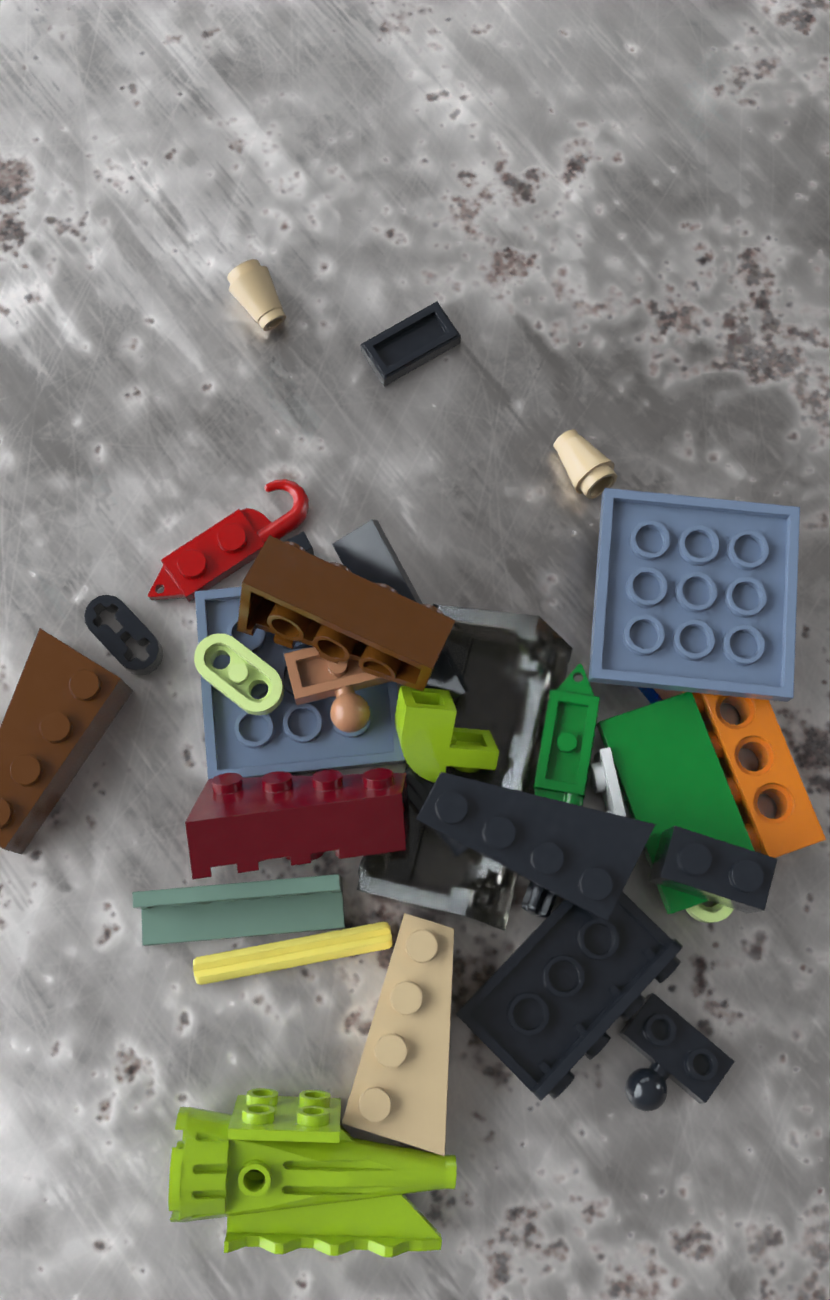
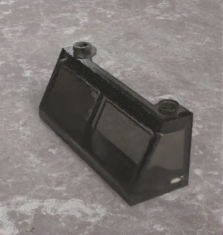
M433 604L444 615L455 620L445 645L470 690L453 700L457 710L454 727L490 730L499 750L496 770L479 769L477 772L468 773L447 766L446 773L535 795L534 783L550 690H557L566 679L573 648L537 615ZM406 764L405 771L410 768L408 764ZM408 799L410 831L406 850L363 856L358 870L359 883L357 890L381 899L505 931L518 874L469 848L456 858L454 852L435 830L424 826L416 820L419 811Z

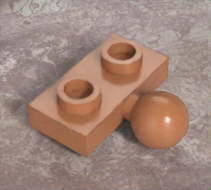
M315 647L284 654L296 705L336 696L330 709V717L335 727L346 733L360 731L366 726L370 718V708L367 701L362 696L355 694V691L392 682L363 672L359 667V661L350 658L344 662L339 661L338 664L322 659Z

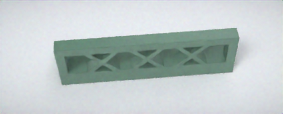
M339 874L132 892L133 908L141 909L143 946L346 928L342 877Z

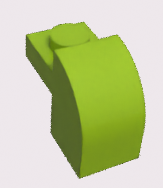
M400 686L395 712V727L404 758L416 774L435 783L440 772L446 773L447 766L468 773L477 772L479 769L496 770L499 750L490 730L454 727L457 710L449 690L425 688L424 691H420L408 686Z

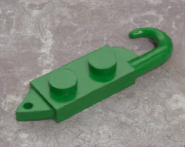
M578 664L557 690H550L534 783L535 795L583 806L600 707V697L594 696L582 664ZM581 675L583 679L580 682H576L574 677Z

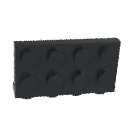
M623 891L608 921L600 919L564 899L455 1014L540 1101L548 1094L555 1099L574 1080L575 1075L570 1070L584 1055L589 1060L593 1059L611 1039L606 1033L610 1026L619 1017L624 1021L629 1020L646 1001V998L641 994L654 979L662 983L676 970L681 963L676 955L683 948V945L677 939H671Z

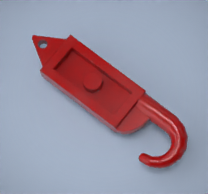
M287 479L274 480L265 485V491L269 493L276 490L288 492L294 501L290 511L271 522L264 514L255 509H238L161 559L163 567L148 593L150 600L186 598L190 602L195 599V591L209 590L256 559L269 535L280 540L304 522L309 510V499L304 489L294 481ZM159 588H164L162 593H157Z

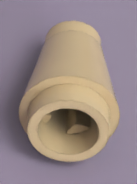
M251 259L239 264L228 274L227 280L230 283V293L254 320L260 324L263 331L272 330L285 321L286 315L283 312L266 266H261L257 259Z
M575 429L568 430L557 438L554 448L558 452V456L577 493L584 494L588 499H594L602 495L604 488H611L617 480L614 462L589 443L583 436L579 435Z

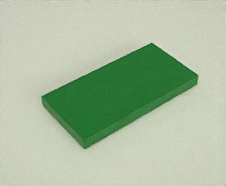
M685 692L597 723L596 726L604 747H610L619 787L631 818L656 824L643 849L651 870L661 834L673 826L755 851L692 692ZM656 884L668 915L708 901Z

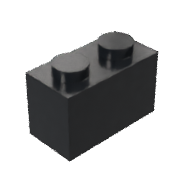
M673 826L661 834L648 881L745 913L765 911L778 859Z

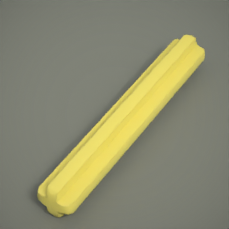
M383 921L200 956L193 960L194 977L197 984L203 985L390 949L393 945L391 928L388 922Z

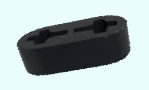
M102 595L96 597L88 604L84 614L85 624L126 670L132 674L146 675L158 668L163 658L161 644L123 601L116 596ZM106 609L110 613L116 612L114 615L115 619L123 628L115 633L107 624L101 625L103 621L99 615L102 611ZM130 637L141 646L150 643L146 648L149 657L142 662L137 657L129 661L134 654L125 642Z

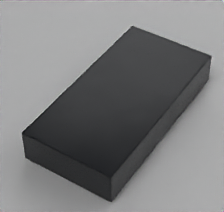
M438 301L363 342L360 346L362 354L385 387L460 344L461 335Z

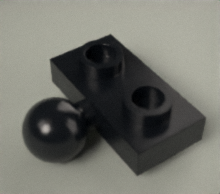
M654 993L647 995L645 1003L629 1019L618 1034L652 1063L649 1068H639L633 1071L626 1081L625 1090L628 1100L635 1108L642 1111H653L662 1106L667 1097L666 1080L668 1077L698 1103H706L735 1062Z

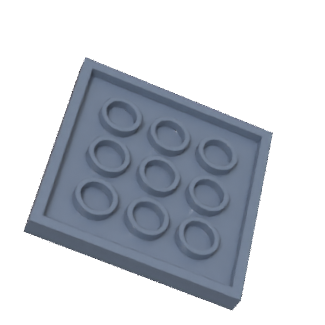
M604 488L601 500L588 682L783 702L793 699L800 507Z
M242 587L195 591L198 644L212 634L222 633L230 635L274 668L284 685L283 699L274 711L266 715H252L241 709L201 676L208 779L224 773H237L242 778L263 777L265 774L276 771H285L292 775L316 773L322 770H345L405 763L395 727V712L398 700L396 682H388L356 690L355 694L362 696L367 701L370 708V718L366 726L360 731L354 733L343 732L335 727L330 717V709L336 696L296 705L284 654L313 646L297 641L293 649L274 643L273 638L275 634L257 628L254 635L251 636L237 631ZM227 655L216 657L213 663L214 668H226L230 663V657ZM265 684L255 685L251 690V696L255 699L265 697L268 693V686Z

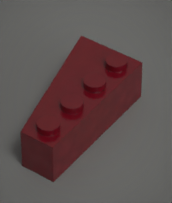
M375 768L363 774L342 775L337 770H322L312 776H292L289 772L276 771L265 774L263 777L242 778L237 773H224L208 779L185 821L192 879L212 877L211 867L237 864L238 873L258 871L259 862L283 857L290 860L291 866L309 864L312 860L320 858L327 851H335V855L339 859L406 850L410 831L406 773H393L390 769Z

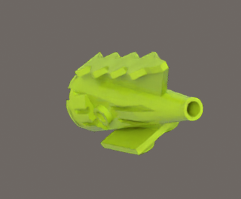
M268 1088L251 1089L247 1091V1095L237 1096L232 1115L194 1107H180L175 1130H183L182 1141L177 1142L176 1147H172L168 1207L169 1211L173 1212L170 1221L190 1222L227 1217L224 1253H229L243 1247H260L273 1254L283 1255L299 1248H314L329 1256H339L352 1250H369L382 1257L393 1258L407 1251L441 1250V1234L405 1194L455 1189L457 1174L456 1155L442 1156L433 1152L353 1138L340 1124L341 1098H331V1094L326 1091L306 1090L300 1092L299 1097L278 1096L276 1090Z

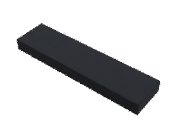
M371 519L332 544L342 564L349 568L352 573L375 584H386L395 589L398 594L423 604L378 520ZM445 645L425 688L449 690L452 700L470 690Z

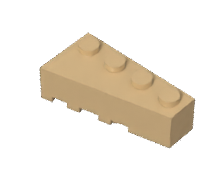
M404 913L342 1123L445 1156L454 928Z

